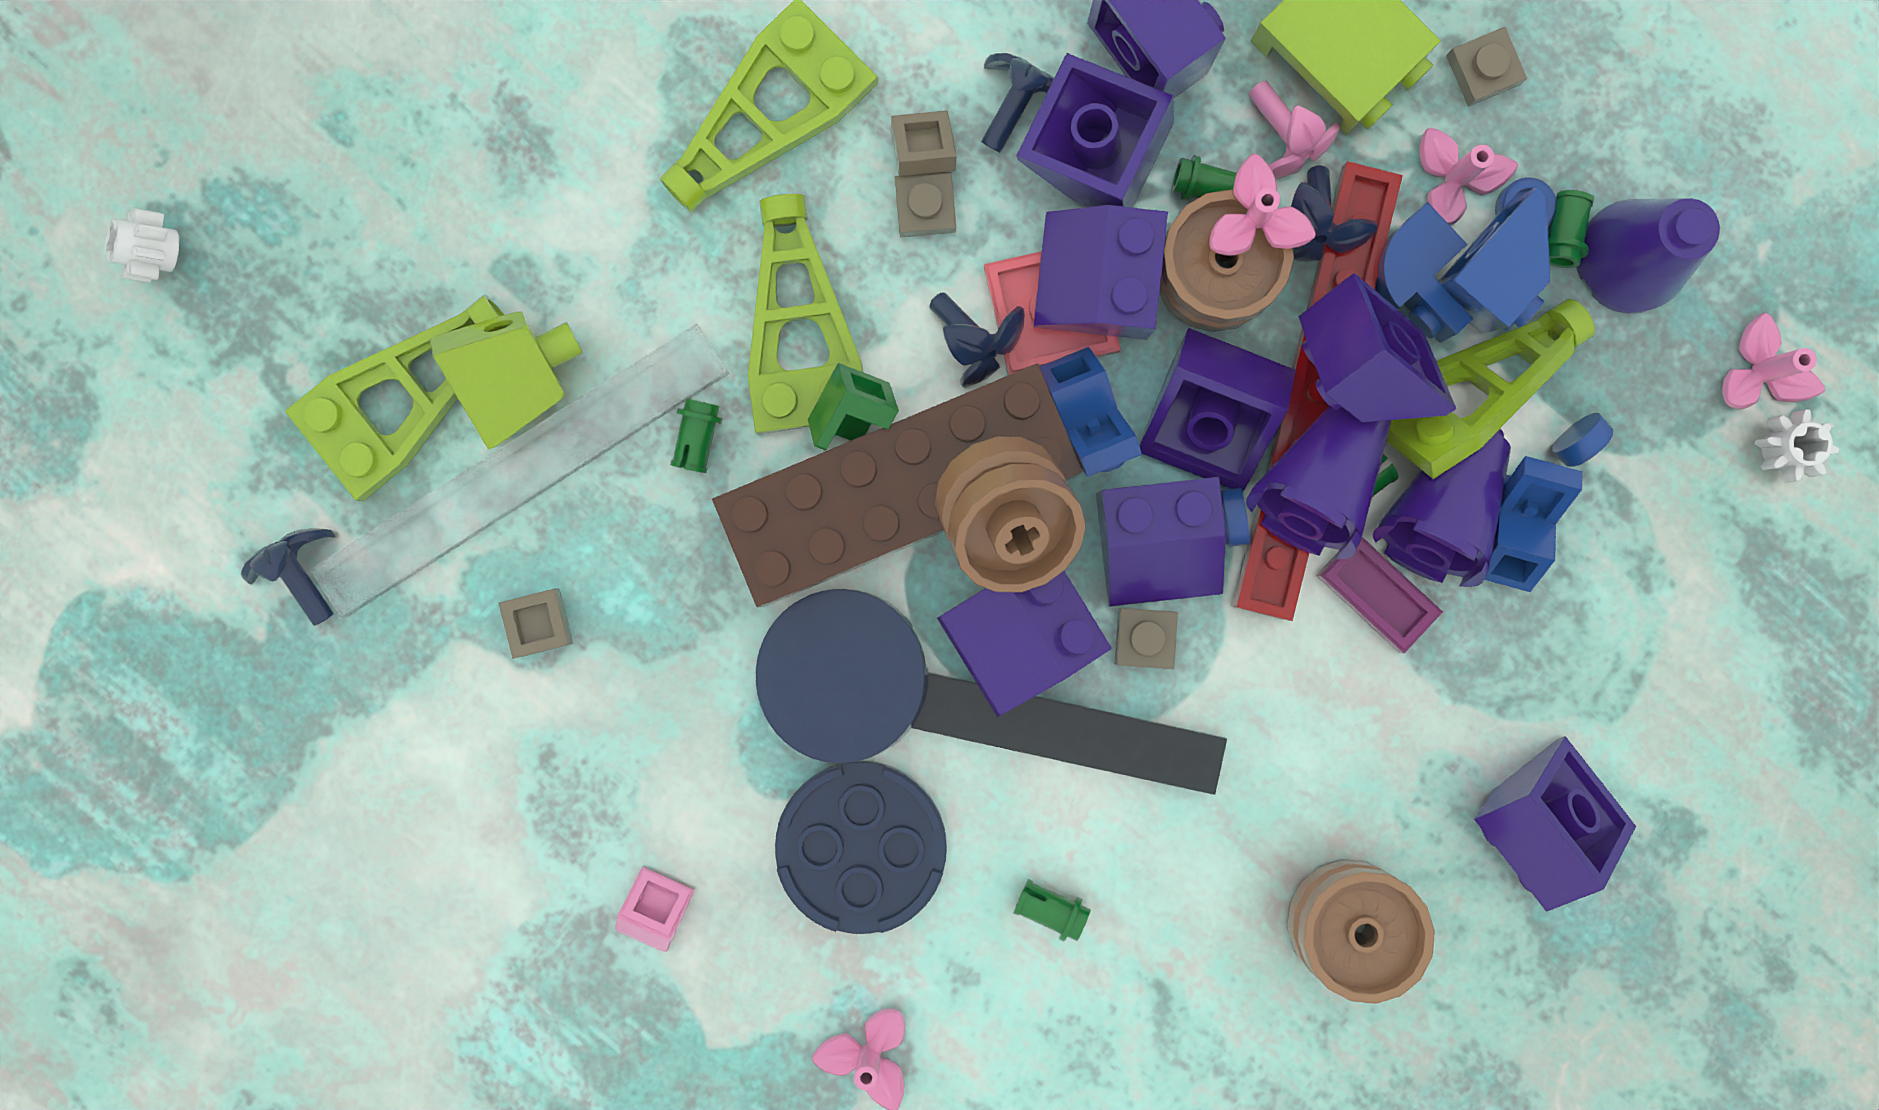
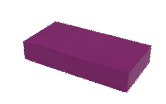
M1363 537L1351 558L1335 559L1338 554L1337 552L1316 575L1398 653L1405 654L1443 613L1438 606Z

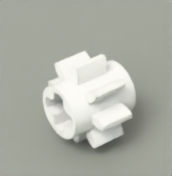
M134 208L133 212L127 211L126 220L112 219L106 238V258L108 262L123 264L121 278L151 282V280H158L159 270L173 271L178 258L179 235L175 229L162 227L164 221L163 213Z
M1808 409L1793 412L1790 419L1784 415L1769 418L1767 422L1772 431L1764 439L1755 440V445L1762 448V455L1765 459L1761 466L1762 470L1774 468L1783 470L1782 479L1785 483L1801 481L1804 474L1809 477L1825 475L1827 471L1823 462L1830 454L1839 452V448L1833 445L1832 436L1829 432L1833 424L1831 422L1824 424L1811 422L1812 415Z

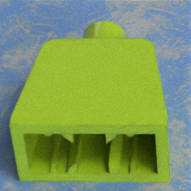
M523 312L506 314L446 332L430 339L434 359L488 450L498 446L564 397L565 393L554 367L583 353L567 322L536 337Z

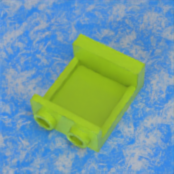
M1283 0L1260 22L1250 40L1265 57L1275 49L1343 117L1344 121L1341 124L1340 130L1346 136L1359 123L1366 130L1372 127L1393 106L1386 97L1399 84L1407 91L1414 86L1433 67V64L1426 57L1441 42L1401 0Z

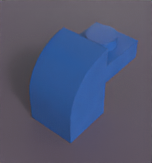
M1427 202L1387 238L1379 260L1375 291L1396 309L1404 304L1410 310L1408 313L1409 320L1418 326L1427 338L1435 337L1441 343L1457 335L1474 318L1442 286L1434 275L1468 244Z
M1089 347L1039 367L1081 468L1087 477L1099 472L1113 471L1122 466L1124 462L1142 455L1135 433L1117 408L1106 370Z
M1525 456L1513 474L1506 475L1490 567L1484 580L1527 592L1533 590L1555 562L1556 523L1582 491L1583 471Z

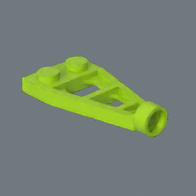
M793 0L756 36L682 157L659 180L671 195L691 213L706 198L837 124L878 84V76L802 0ZM774 68H784L810 94L808 105L803 110L783 121L769 120L754 103L757 89L767 73ZM743 114L762 133V139L739 158L728 159L715 147V139L734 115ZM691 171L700 173L703 177V182L698 184L689 173Z
M780 194L769 196L759 201L764 234L748 368V383L756 434L809 428L808 418L836 365L840 363L863 372L861 359L807 226L805 196L802 194ZM796 225L795 229L787 234L780 233L775 228ZM802 263L809 271L815 295L814 301L807 305L782 308L777 303V271L782 265ZM805 319L814 321L821 328L829 348L827 362L819 367L789 371L783 369L777 360L779 335L782 328L791 321Z
M483 295L461 314L328 375L286 409L285 412L351 496L357 501H364L408 466L458 399L447 379L435 391L428 392L410 370L411 363L432 349L431 338L503 316L504 313L488 296ZM386 380H398L412 396L413 407L396 432L390 435H383L359 406V398L365 390Z
M1566 299L1547 311L1537 321L1437 360L1447 387L1458 382L1469 381L1488 395V398L1471 415L1459 418L1451 412L1447 416L1391 420L1387 442L1432 479L1436 478L1481 449L1575 353V348L1594 336L1595 326L1591 315L1578 301ZM1516 354L1531 364L1525 372L1511 382H1507L1486 367Z

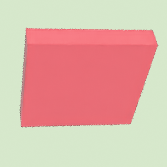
M1041 251L984 264V272L997 329L1005 317L1017 306L1024 308L1025 319L1021 336L1014 349L1004 355L1008 375L1037 363L1039 367L1086 347L1092 350L1096 358L1120 352L1119 339L1116 336L1033 327Z

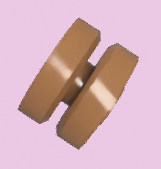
M1233 190L1206 193L1186 205L1167 230L1165 237L1159 295L1169 312L1185 324L1210 332L1237 329L1261 314L1264 309L1274 302L1288 283L1294 259L1292 248L1272 247L1267 241L1262 228L1256 229L1250 250L1244 253L1226 256L1216 253L1210 248V234L1214 224L1224 214H1246L1248 211L1236 199ZM1215 257L1218 260V262L1228 261L1231 265V268L1220 267L1217 264Z
M996 436L973 444L950 462L938 481L935 506L940 523L947 539L951 542L954 555L961 570L976 585L995 592L1027 591L1048 583L1067 569L1081 548L1086 527L1081 504L1066 483L1065 477L1056 461L1043 446L1023 437Z
M1340 860L1319 867L1300 883L1289 904L1287 930L1295 954L1327 989L1349 1001L1378 1004L1402 996L1421 980L1433 957L1435 930L1426 904L1411 886L1369 862ZM1365 924L1361 933L1356 932L1360 925Z

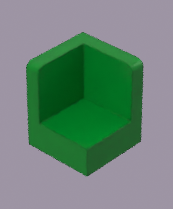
M838 363L808 418L814 446L827 450L835 435L852 441L864 436L871 424L888 430L899 412L890 382Z

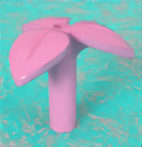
M1267 81L1260 82L1249 93L1251 100L1286 144L1284 156L1268 164L1274 173L1275 179L1298 173L1308 157L1312 161L1320 158L1332 145L1339 133L1341 125L1333 122L1326 131L1323 120L1317 114L1304 107L1295 106L1291 112Z
M1427 128L1421 138L1419 156L1424 171L1436 177H1445V183L1438 185L1428 192L1427 202L1449 225L1459 221L1467 209L1462 187L1467 186L1472 191L1481 195L1491 193L1503 186L1513 176L1518 167L1516 161L1504 155L1494 153L1487 145L1476 146L1459 160L1456 142L1449 135L1435 128Z
M1254 153L1240 166L1235 177L1233 189L1236 199L1248 209L1247 213L1224 214L1214 224L1209 241L1210 248L1214 252L1232 256L1250 250L1255 238L1256 229L1259 228L1263 229L1266 239L1272 247L1282 249L1305 245L1315 238L1316 233L1310 220L1299 210L1293 207L1278 208L1280 195L1276 191L1277 184L1274 173L1265 160Z
M1762 313L1747 325L1739 345L1741 355L1753 366L1751 369L1729 370L1722 386V395L1725 403L1735 409H1745L1758 402L1762 384L1765 382L1770 393L1778 401L1799 402L1819 396L1825 392V386L1811 371L1817 362L1815 353L1811 349L1801 348L1775 356L1782 344L1778 326L1769 314Z
M894 1008L883 1009L870 1016L865 1022L867 1044L863 1046L847 1033L829 1038L814 1052L812 1056L813 1063L821 1070L838 1076H845L855 1070L854 1081L858 1088L865 1090L871 1099L883 1108L898 1110L904 1095L903 1073L899 1065L889 1059L881 1058V1053L900 1046L904 1039L905 1019L901 1011Z

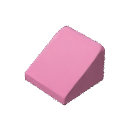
M642 866L617 916L615 929L660 951L667 952L693 896L694 889Z

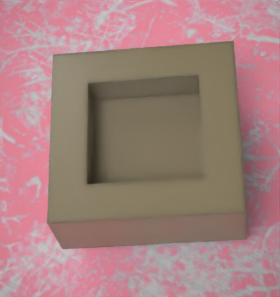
M1506 27L1454 47L1446 55L1468 107L1520 86L1527 80Z
M948 110L891 116V134L899 176L956 171L957 156Z
M951 171L895 176L900 237L956 233Z
M554 588L499 602L512 659L573 644L560 589Z
M1118 608L1114 664L1174 669L1178 612Z

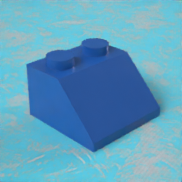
M1538 187L1509 201L1439 279L1442 286L1474 318L1470 324L1482 334L1500 329L1506 331L1513 324L1520 328L1544 303V300L1538 294L1550 282L1546 194Z

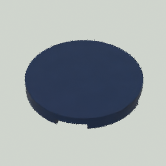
M831 589L820 591L793 603L779 615L769 628L761 644L756 663L757 695L764 716L770 726L794 750L823 762H857L876 756L893 747L909 732L916 722L924 705L928 688V668H926L921 643L912 628L913 625L889 602L870 593L857 590Z
M873 761L840 763L830 766L809 778L793 794L785 806L778 822L775 840L777 873L786 894L797 909L814 923L828 930L851 934L884 933L903 925L916 916L928 904L940 884L947 853L944 823L935 802L928 792L905 772L887 764Z

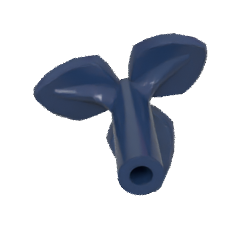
M1009 53L992 54L986 58L984 63L985 69L1009 71L1012 83L1009 92L981 140L983 144L1001 153L1033 94L1037 92L1047 93L1054 80L1053 76L1045 71H1041L1027 60Z
M1317 165L1307 171V183L1301 182L1294 193L1291 207L1306 215L1314 227L1316 235L1307 244L1292 248L1293 260L1305 262L1321 260L1322 245L1326 244L1338 253L1348 252L1365 244L1376 233L1378 224L1368 219H1351L1336 225L1332 221L1334 213L1331 207L1329 169L1325 166Z
M944 292L937 294L929 305L930 310L946 325L943 327V335L952 356L963 366L971 365L959 380L963 388L982 382L1000 368L995 357L997 354L1005 355L1010 353L1014 349L1024 327L1025 313L1024 308L1021 306H1017L1005 317L996 333L989 334L986 329L979 327Z
M320 528L300 529L291 532L279 541L257 551L244 564L241 577L250 585L256 581L258 576L272 582L277 581L280 577L313 626H316L330 618L334 613L297 560V555L303 545L322 538H336L332 530Z

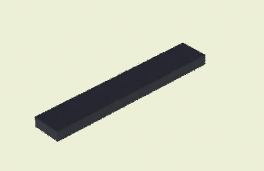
M928 672V688L921 713L912 726L913 729L1212 795L1216 794L1227 738L1039 696H1035L997 717L976 682Z

